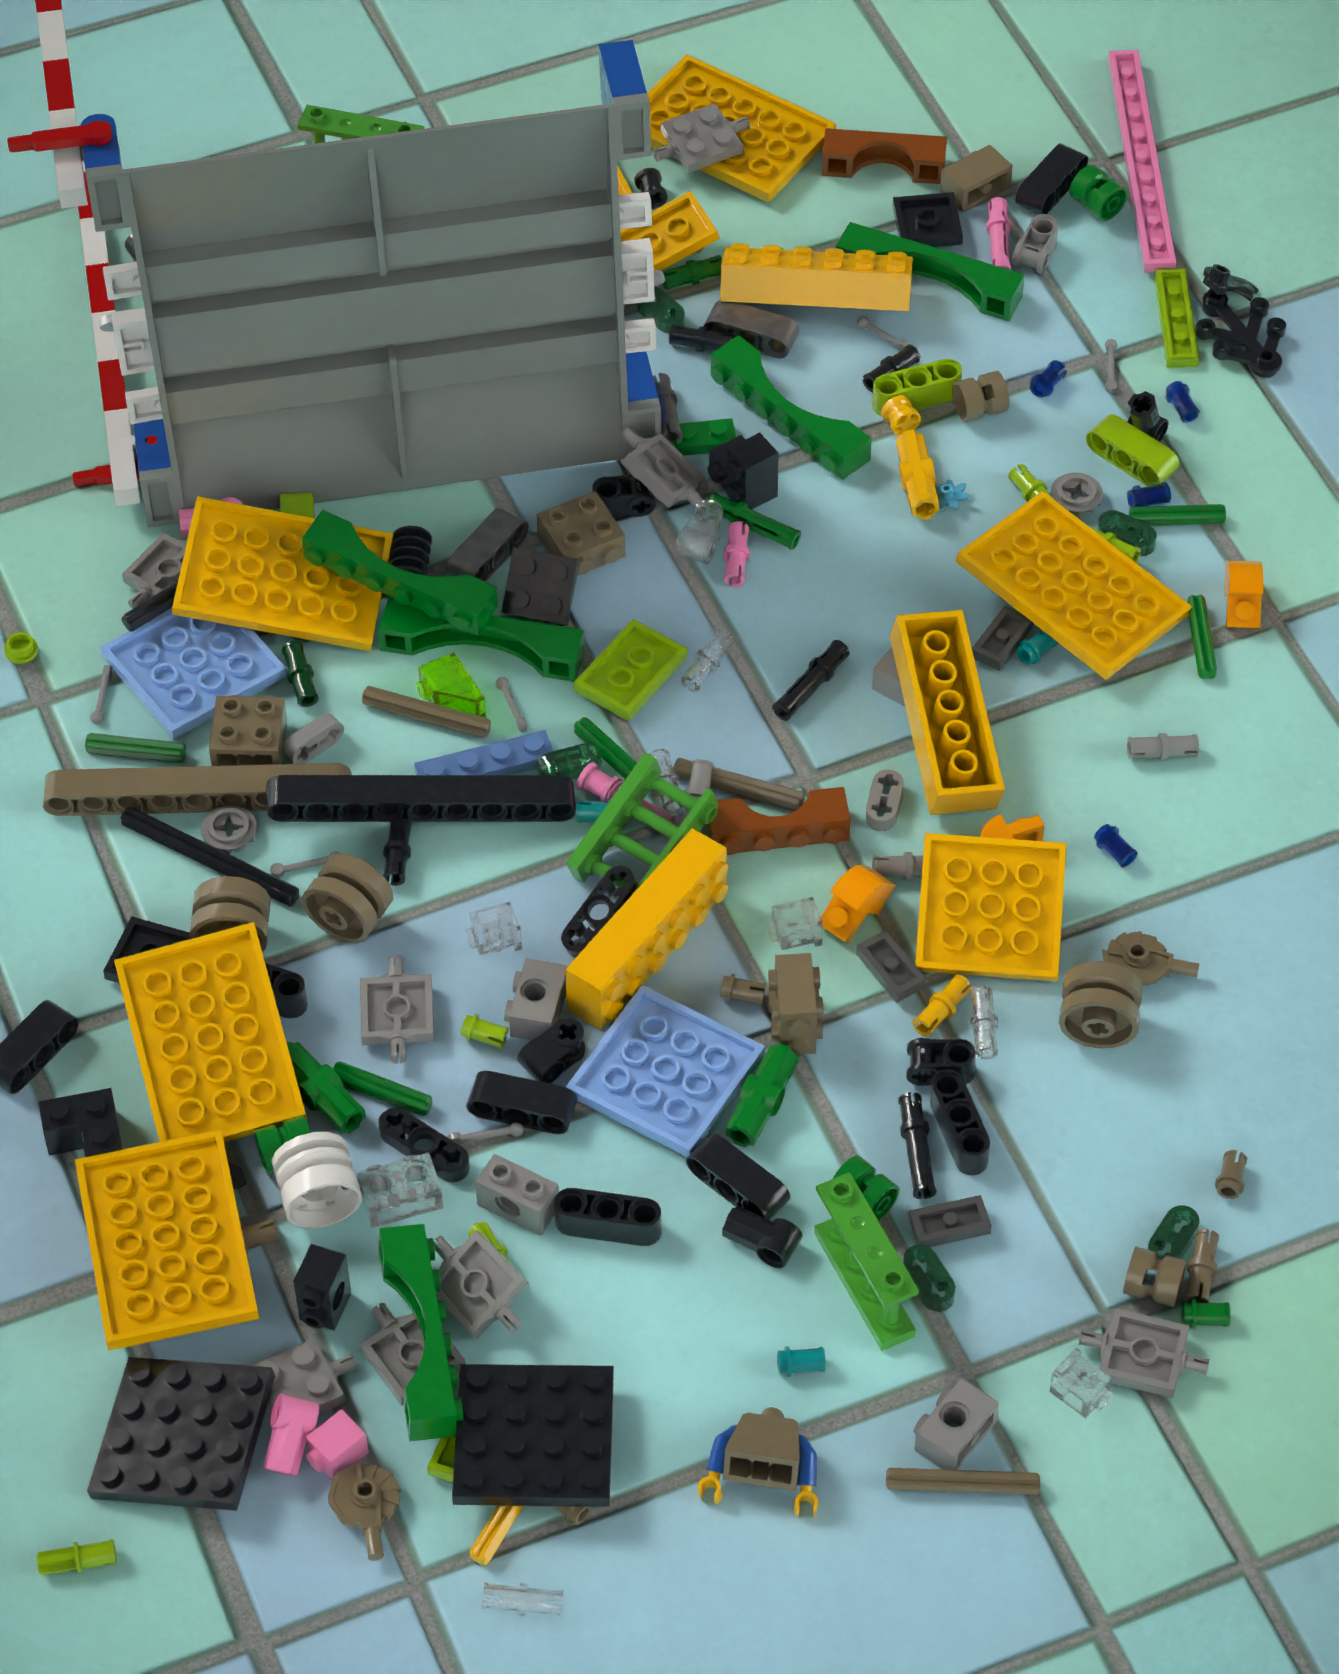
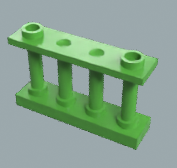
M308 104L297 124L298 130L312 132L313 144L325 142V135L340 137L341 140L424 129V126Z
M645 752L567 860L566 865L572 876L583 883L589 875L597 874L603 878L605 873L613 867L604 863L602 857L609 847L617 846L651 866L641 882H637L638 886L634 890L635 892L692 828L700 832L705 824L713 821L719 805L713 790L707 788L700 799H697L662 779L661 774L663 772L657 759ZM655 790L690 810V813L680 827L642 806V801L649 791ZM636 818L671 838L660 855L622 834V829L629 819ZM625 878L622 881L615 880L613 882L618 887L625 888L627 886Z
M846 1173L817 1185L816 1191L832 1219L815 1225L814 1234L880 1350H886L914 1338L916 1329L900 1302L918 1295L919 1290L851 1173Z

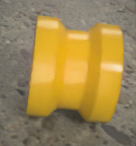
M904 395L891 398L881 409V416L885 422L890 424L891 430L897 436H900L903 431L915 430L921 422L919 412L912 408V403Z

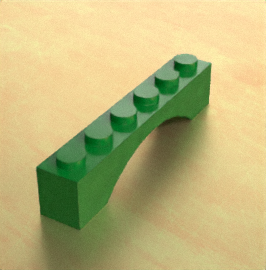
M849 222L836 244V248L842 249L844 253L856 254L859 250H871L875 252V255H888L889 252L906 253L907 256L913 257L912 274L947 284L970 300L980 313L1010 321L1023 297L1024 274L856 223Z
M736 336L711 353L710 373L713 380L732 392L740 402L746 403L756 411L760 418L766 419L774 425L783 436L793 440L806 454L812 455L821 462L826 470L835 473L843 480L871 460V437L850 421L815 415L785 399L767 378L762 366L760 351L741 336Z
M322 510L302 537L304 558L313 565L323 566L336 572L342 578L352 579L364 584L371 591L384 593L393 597L400 604L413 606L422 610L429 617L440 618L453 624L454 627L461 631H469L479 635L498 607L496 586L469 574L426 576L396 568L380 559L365 546L356 534L351 522Z
M388 599L378 627L381 651L413 656L426 650L450 645L486 646L505 651L531 665L543 677L571 682L577 679L585 653L584 630L542 624L536 621L511 619L505 616H491L480 634L475 635L469 631H461L454 627L453 624L440 618L429 617L422 610L410 605L400 604L393 599Z
M424 1224L379 1228L378 1252L383 1281L397 1291L410 1306L419 1323L424 1340L423 1357L416 1373L405 1387L404 1413L409 1442L455 1437L456 1423L463 1420L461 1398H454L452 1388H457V1373L455 1365H448L447 1356L452 1354L450 1333H443L441 1325L446 1323V1310L444 1301H437L436 1292L441 1291L439 1270H432L431 1261L435 1260L433 1238L426 1237Z

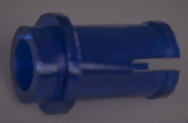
M1053 360L1040 374H1035L1030 382L1031 392L1039 398L1050 396L1054 386L1067 375V370H1063L1058 374L1065 368L1064 364L1058 360Z
M1175 381L1167 386L1165 398L1167 402L1173 404L1183 423L1191 422L1199 416L1200 410L1189 395L1190 389L1188 385L1183 384L1181 381Z
M1166 482L1142 488L1136 485L1127 492V502L1130 508L1169 503V500H1171L1170 487Z
M1105 824L1094 835V839L1097 841L1096 846L1100 849L1104 848L1122 868L1127 867L1136 859L1138 852L1122 838L1118 827Z

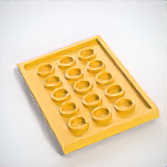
M688 54L647 93L650 105L651 147L654 149L668 145L667 140L660 131L662 122L714 103L730 122L747 116V119L750 121V129L735 133L743 144L742 154L698 170L768 203L823 147L825 128L836 129V123Z
M1043 491L959 551L955 560L956 563L1105 680L1186 619L1193 607Z
M197 496L172 606V614L371 652L382 593L371 591L364 584L355 580L342 578L328 568L315 566L304 558L302 537L315 518ZM353 526L356 534L365 546L380 559L388 563L393 533Z
M254 922L114 960L159 1142L222 1130L225 1143L253 1135L254 1130L273 1124L277 1128L282 1127L283 1121L304 1115L307 1120Z
M222 1130L75 1159L108 1351L259 1319Z

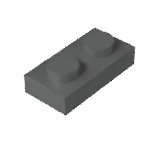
M1004 606L972 647L974 659L1000 671L1019 647V643L1032 630L1033 622L1020 612Z
M886 930L856 946V955L896 1003L926 987L925 976Z
M981 1195L909 1211V1221L919 1249L991 1234L992 1225Z

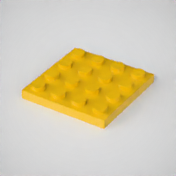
M925 833L915 966L920 972L1058 982L1067 843Z

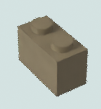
M988 145L941 169L940 192H954L957 208L963 213L1011 188L1013 165L996 149Z

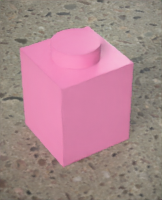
M342 1409L305 1436L308 1449L306 1458L318 1473L324 1471L332 1481L336 1473L361 1460L369 1453L366 1434Z

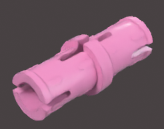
M739 521L728 525L727 548H724L723 558L726 561L724 582L728 585L731 577V587H739L745 583L746 560H749L750 550L747 547L749 526L747 524L743 525V522Z

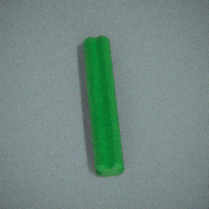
M1223 504L1137 506L1129 508L1128 519L1131 526L1223 524L1226 520V508Z
M1191 595L1188 597L1187 603L1193 607L1189 611L1190 615L1188 617L1198 676L1202 679H1212L1216 676L1217 665L1206 600L1203 595Z
M582 717L579 721H576L574 733L626 779L637 762L590 719Z
M89 733L85 740L86 752L93 754L177 763L184 762L186 756V745L181 742Z
M341 1061L336 1062L333 1067L346 1087L422 1116L427 1115L433 1103L431 1095Z

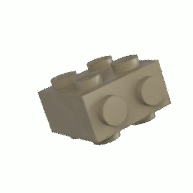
M596 491L536 514L537 535L549 554L580 560L577 576L626 557L625 534Z
M238 695L216 696L209 745L211 765L282 764V748L287 725L285 698Z
M811 953L775 955V969L768 970L769 1012L772 1013V1042L779 1041L780 1044L790 1047L798 1056L816 1054V1039H823L822 1018H824L823 998L819 997L821 986L819 967L812 966Z

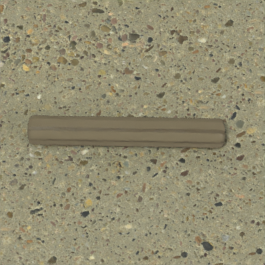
M367 686L362 695V703L366 706L481 738H486L490 732L491 720L488 718L372 686Z
M677 758L673 766V776L690 781L693 761ZM714 767L710 787L795 811L805 801V793L803 791Z
M888 1468L886 1471V1487L889 1490L1037 1495L1040 1492V1476L1037 1473Z

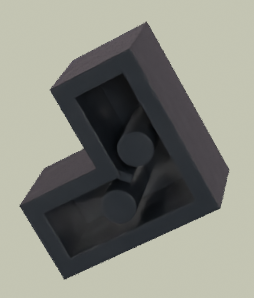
M760 432L748 439L739 435L709 450L708 474L714 483H719L730 500L736 503L742 501L748 504V508L754 509L778 497L779 452Z
M111 1088L38 1102L49 1156L84 1149L85 1157L123 1149Z

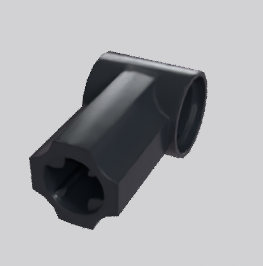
M1147 391L1133 394L1128 401L1130 417L1127 422L1161 442L1167 432L1169 421L1159 416L1155 396Z
M738 1205L731 1209L722 1228V1236L756 1251L760 1260L778 1269L785 1267L803 1237L801 1230L788 1220L777 1218L774 1221H770Z

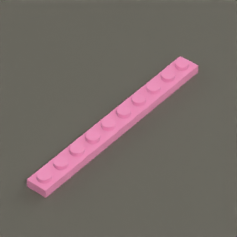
M1139 50L1109 51L1108 65L1144 273L1154 272L1155 269H1176L1175 252Z

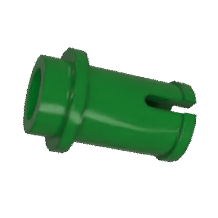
M1190 1299L1189 1302L1182 1303V1324L1189 1325L1190 1329H1195L1196 1325H1221L1228 1327L1230 1325L1229 1302L1197 1303L1195 1299Z

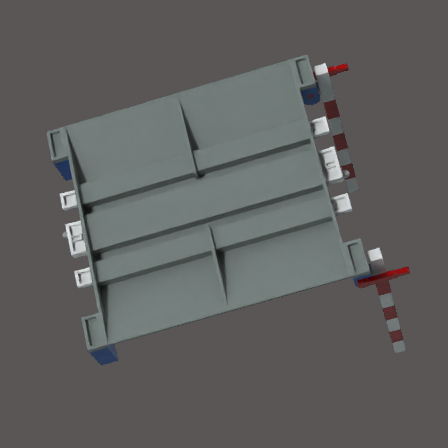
M35 0L51 129L35 131L30 135L9 137L7 143L11 153L29 150L36 152L53 150L61 209L78 206L110 465L97 466L93 470L74 472L72 476L75 486L96 483L97 485L113 484L116 506L141 503L138 480H140L148 527L180 523L179 509L194 508L197 496L215 500L234 497L239 499L243 505L270 510L280 508V493L313 492L314 503L625 459L634 449L620 436L627 427L631 426L642 439L653 438L659 433L662 434L661 406L647 351L657 350L654 318L624 321V304L655 301L654 286L665 282L663 272L653 268V250L650 238L621 242L620 229L652 226L649 192L619 195L617 161L651 156L650 105L633 40L598 44L601 100L603 105L122 169L116 124L111 116L106 114L90 115L81 122L80 126H77L61 0ZM131 227L136 261L109 266L105 231ZM139 295L143 296L144 308L115 312L114 300ZM155 370L158 387L126 392L124 375ZM130 424H134V435L131 434Z

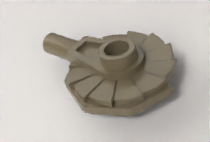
M1142 931L1129 934L1124 932L1115 940L1112 939L1110 941L1108 950L1102 949V956L1105 962L1119 964L1132 970L1140 978L1142 985L1155 984L1163 976L1170 977V973L1196 978L1198 975L1199 963L1173 959L1174 954L1168 953L1165 946L1157 941V937L1142 934Z
M359 1460L335 1474L328 1495V1504L343 1525L360 1528L362 1536H365L368 1559L377 1561L384 1557L380 1535L382 1533V1523L385 1520L389 1521L396 1507L399 1508V1492H401V1489L393 1478V1473L379 1468V1465L375 1464L361 1467Z

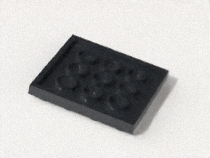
M128 1357L87 1489L91 1499L237 1511L276 1376L272 1367Z
M460 1364L458 1397L461 1398L463 1420L456 1423L452 1489L453 1505L610 1507L614 1366Z

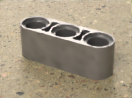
M720 300L714 304L703 326L708 327V331L735 334V337L739 335L759 350L761 354L775 358H784L788 355L800 331L796 321L787 316L736 302Z
M496 508L451 555L447 562L446 574L449 576L469 574L486 582L511 556L513 547L518 548L522 544L528 533V522L501 508Z

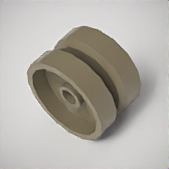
M341 853L330 856L318 873V878L312 881L301 897L304 910L319 928L335 938L351 943L365 941L377 924V919L382 917L394 900L391 886L377 869L364 860Z
M231 876L212 878L201 883L194 891L193 916L191 918L189 939L254 922L263 952L267 945L271 898L267 890L256 882Z
M1105 961L1085 962L1074 966L1066 973L1063 982V1001L1059 1014L1061 1031L1070 1040L1083 1046L1115 1048L1128 1044L1136 1037L1139 1029V1008L1143 993L1140 978L1132 970L1124 966Z

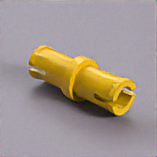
M957 974L941 992L934 993L929 999V1005L913 1020L912 1024L916 1026L914 1029L920 1035L930 1037L944 1019H950L954 1015L956 1006L972 991L969 980Z

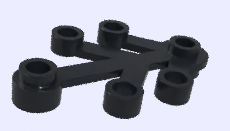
M1209 289L1203 296V312L1211 317L1220 316L1231 331L1216 328L1214 321L1204 318L1197 322L1196 336L1202 340H1216L1212 350V355L1216 359H1228L1250 364L1253 372L1262 378L1274 376L1282 366V357L1276 350L1280 338L1285 335L1286 322L1278 317L1268 320L1266 328L1268 337L1263 348L1257 341V336L1263 318L1268 315V300L1262 297L1251 300L1250 318L1246 327L1228 306L1227 295H1218ZM1232 344L1245 346L1248 351L1233 349Z

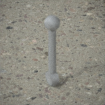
M865 316L857 319L858 327L869 329L897 346L899 351L909 344L905 340H897L869 323L868 318Z
M1108 339L1105 342V348L1108 350V381L1105 384V390L1108 393H1115L1118 390L1114 367V350L1117 348V342L1113 339Z
M104 665L103 678L96 709L90 716L91 721L95 724L101 723L104 719L102 709L108 682L112 677L111 665Z
M499 677L496 680V687L502 690L516 719L519 731L527 730L525 719L521 716L508 689V679Z
M334 851L327 857L284 866L281 863H275L271 865L270 872L271 875L280 878L285 872L325 864L330 856L340 852Z
M515 1122L506 1128L462 1135L459 1132H453L447 1137L460 1145L464 1141L508 1134L518 1137L521 1136L524 1128L522 1124Z

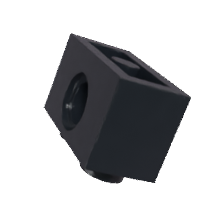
M311 1244L293 1280L299 1320L313 1328L320 1329L324 1327L334 1331L352 1294L346 1254Z

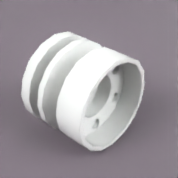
M312 1132L297 1136L285 1142L276 1150L272 1158V1166L278 1188L281 1190V1199L287 1220L294 1226L311 1229L335 1225L347 1219L359 1208L362 1202L361 1191L356 1174L353 1171L347 1143L340 1135L331 1132Z

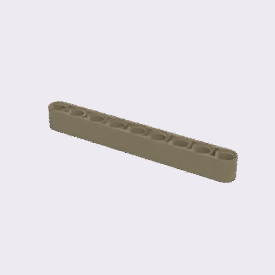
M341 763L53 770L45 776L43 808L47 813L55 816L121 815L127 807H133L145 814L211 812L216 808L228 805L240 806L248 811H267L266 783L274 776L352 775V772L348 766Z

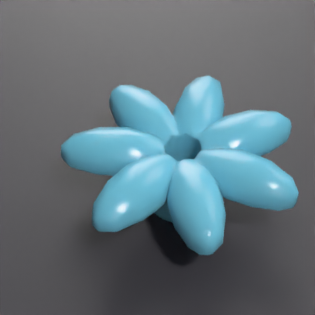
M949 479L941 487L935 486L940 511H943L948 504L951 508L957 510L959 508L958 501H965L970 498L969 494L963 492L966 489V483H961L954 487L952 480Z

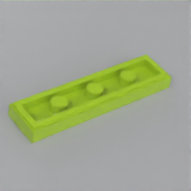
M1186 268L1155 269L1154 282L1166 367H1198L1199 354Z

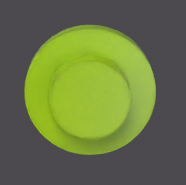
M16 632L6 640L4 645L5 657L10 662L16 664L27 663L34 659L38 653L37 642L28 633Z

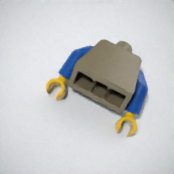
M769 1407L762 1414H743L737 1425H732L717 1435L714 1439L706 1467L709 1474L698 1483V1492L701 1500H703L705 1490L712 1487L716 1488L713 1499L714 1503L718 1504L721 1501L723 1492L719 1478L720 1474H723V1480L792 1491H796L797 1486H801V1492L795 1499L794 1513L798 1517L800 1511L799 1503L809 1502L812 1505V1517H814L818 1507V1498L812 1492V1487L816 1486L817 1454L807 1438L798 1434L797 1421L784 1418L782 1411Z

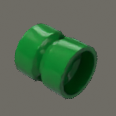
M1094 164L1084 167L1075 176L1069 191L1070 196L1082 206L1088 207V210L1102 221H1109L1122 210L1128 198L1127 188L1115 179L1110 178L1106 172Z
M304 1115L283 1121L282 1128H277L273 1124L253 1131L258 1153L267 1176L274 1174L272 1158L277 1149L285 1142L297 1136L311 1133Z
M853 1156L839 1168L833 1179L850 1172L876 1218L880 1221L895 1204L900 1188L885 1175H876V1169L861 1156Z

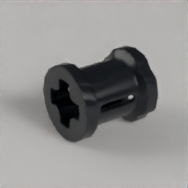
M645 168L636 174L634 182L641 193L649 192L651 209L663 206L668 196L665 188L661 186L662 176L659 170Z

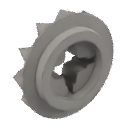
M1068 473L1058 477L1053 482L1050 495L1069 512H1077L1082 516L1085 511L1093 513L1096 506L1101 505L1103 490L1099 482L1087 474ZM1080 489L1081 496H1079L1077 499H1072L1071 496H1074L1075 493H1078V490Z
M234 805L214 809L204 818L201 826V833L205 843L219 850H226L229 854H231L233 849L237 848L244 851L247 843L254 842L257 831V823L253 814L243 807ZM228 822H231L234 829L230 837H227L225 833Z

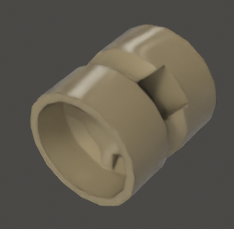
M999 371L979 375L977 381L974 378H967L955 381L952 385L954 405L957 414L963 422L982 418L984 412L988 415L1008 411L1009 409L1007 386Z
M1135 1246L1129 1263L1123 1294L1141 1299L1152 1295L1154 1302L1175 1308L1183 1283L1187 1260L1169 1255L1159 1259L1155 1251ZM1148 1270L1157 1271L1154 1283L1146 1280Z

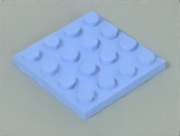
M172 608L135 631H129L100 647L101 656L111 665L112 669L173 740L213 718L216 696L238 695L251 697L287 677L286 667L252 629L173 615Z
M642 984L565 1087L572 1090L577 1095V1101L688 1157L702 1143L739 1092L748 1075L754 1071L765 1055L766 1046Z

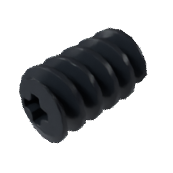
M404 526L393 532L388 563L414 574L427 575V565L429 564V555L431 553L430 545L432 544L430 532L419 526Z

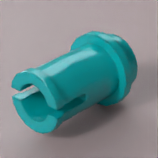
M1041 630L1030 640L1024 639L1021 641L1016 653L1022 663L1026 665L1036 664L1040 661L1041 656L1052 647L1058 645V642Z
M578 800L576 805V821L595 822L608 803Z
M786 1346L784 1350L777 1351L779 1374L786 1373L787 1377H791L792 1373L825 1372L824 1348L790 1350V1347Z

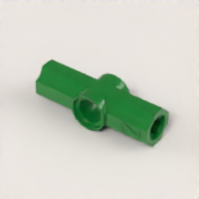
M288 1042L287 1046L303 1103L312 1111L318 1109L341 1134L345 1132L350 1134L359 1128L360 1123L366 1117L365 1109L344 1089L343 1083L336 1071L328 1064L322 1066L299 1042Z
M780 1043L775 1046L770 1045L756 1073L749 1074L746 1078L739 1096V1104L726 1126V1136L730 1137L734 1144L745 1148L749 1145L754 1146L769 1117H774L778 1113L784 1099L785 1087L797 1067L799 1056L790 1047Z

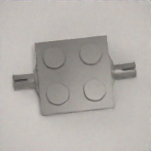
M715 103L661 123L660 131L667 140L668 145L653 149V157L656 159V162L673 156L690 173L742 154L743 144L735 133L750 129V121L747 119V116L732 122L728 121Z
M631 426L622 432L620 436L634 448L625 457L622 464L630 471L633 477L640 480L653 493L657 500L663 502L669 508L677 501L687 499L699 512L705 509L707 500L696 491V488L701 485L706 477L662 434L659 433L653 438L642 439Z
M163 532L122 573L123 582L139 591L128 601L132 609L178 581L187 541L175 539Z
M394 955L388 957L389 974L375 978H360L362 1046L391 1045V1062L398 1064L397 1052H399L401 1064L406 1061L405 1044L434 1041L432 974L411 975L403 973V957L396 955L397 966H395Z
M477 1230L463 1245L455 1249L451 1247L443 1236L435 1238L439 1243L434 1242L435 1251L443 1259L439 1268L441 1291L436 1292L437 1299L444 1301L445 1308L471 1336L477 1339L498 1319L510 1333L517 1331L518 1328L516 1326L521 1327L522 1321L509 1307L518 1294L529 1284L526 1279Z
M379 1303V1308L376 1305L371 1313L382 1327L375 1335L360 1343V1348L363 1355L394 1397L403 1406L405 1387L416 1373L423 1357L424 1340L419 1323L413 1312L409 1315L395 1318L385 1303ZM451 1342L452 1354L447 1356L448 1365H455L456 1373L460 1372V1364H466V1361Z
M1117 1308L1114 1309L1111 1324L1104 1334L1082 1329L1078 1345L1101 1349L1102 1361L1098 1380L1171 1398L1174 1395L1177 1379L1184 1369L1206 1375L1210 1360L1187 1354L1186 1340L1189 1325Z
M315 1338L250 1365L272 1367L276 1375L264 1414L269 1423L274 1402L280 1393L318 1403L319 1414L345 1404V1397L338 1384L337 1377L358 1369L353 1354L331 1363L322 1354Z

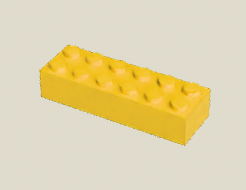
M735 243L731 247H725L721 264L720 301L909 311L913 257H909L903 252L875 255V252L871 250H859L856 254L844 253L842 249L829 248L825 252H815L809 247L781 250V247L776 245H765L762 249L750 248L748 244Z
M963 610L897 615L890 633V641L929 814L937 815L997 809L1005 787Z
M693 828L684 836L565 969L568 1012L600 1031H603L610 1021L614 1022L623 1011L625 1004L635 995L641 985H645V982L653 973L657 974L660 972L670 953L682 947L687 934L692 928L700 926L714 903H720L726 896L728 891L726 847Z

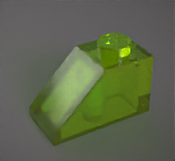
M455 652L418 667L419 681L416 682V688L423 701L428 700L430 703L486 718L485 698Z

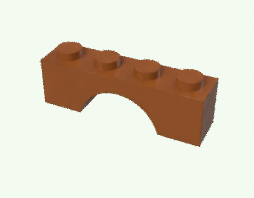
M825 128L822 176L852 178L857 171L865 166L886 163L902 168L909 174L912 182L940 184L941 169L945 168L947 137Z
M844 787L810 790L806 801L799 809L782 816L759 814L750 809L741 798L717 800L719 804L717 814L713 821L707 824L709 838L726 847L727 855L740 852L768 851L786 847L799 848L813 844H835L841 841H850V815Z

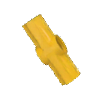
M914 429L906 430L899 437L895 438L900 460L899 471L904 492L907 491L912 516H917L921 520L930 519L936 512L940 511L935 488L936 478L931 457L928 458L923 434L917 433Z

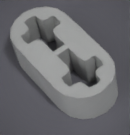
M324 714L288 737L283 745L282 752L293 764H305L336 744L344 733V726L332 714Z
M894 770L879 771L872 781L866 805V822L870 828L876 831L890 830L897 821L903 797L904 780ZM886 784L892 785L889 794L883 793V788H885ZM881 806L886 807V813H884L883 817L877 816Z

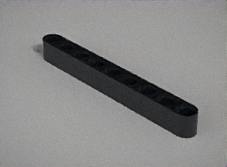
M278 775L270 778L266 783L267 814L272 820L279 822H563L572 819L576 815L573 781L569 777L560 775Z

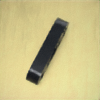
M615 866L609 869L564 928L561 941L571 956L577 957L634 892L638 884L630 869L624 866ZM625 878L627 886L625 888L619 886L616 889L613 882L615 880L622 881ZM604 893H607L610 897L613 895L616 902L613 903ZM598 904L607 905L609 912L606 917L600 920L590 917V912L594 906ZM585 920H586L587 923L589 924V926H588L587 929H586L585 925L583 924V921H585ZM574 935L577 937L583 935L586 941L584 944L576 943L574 945L572 937Z
M390 1108L380 1115L378 1121L381 1139L385 1143L444 1181L458 1182L468 1175L470 1170L469 1155L462 1146L404 1109ZM399 1123L402 1124V1130L398 1127L389 1130L390 1124L393 1126H397ZM420 1139H429L433 1141L434 1146L428 1151H419L414 1147V1144ZM446 1160L451 1163L459 1160V1166L452 1164L447 1167Z

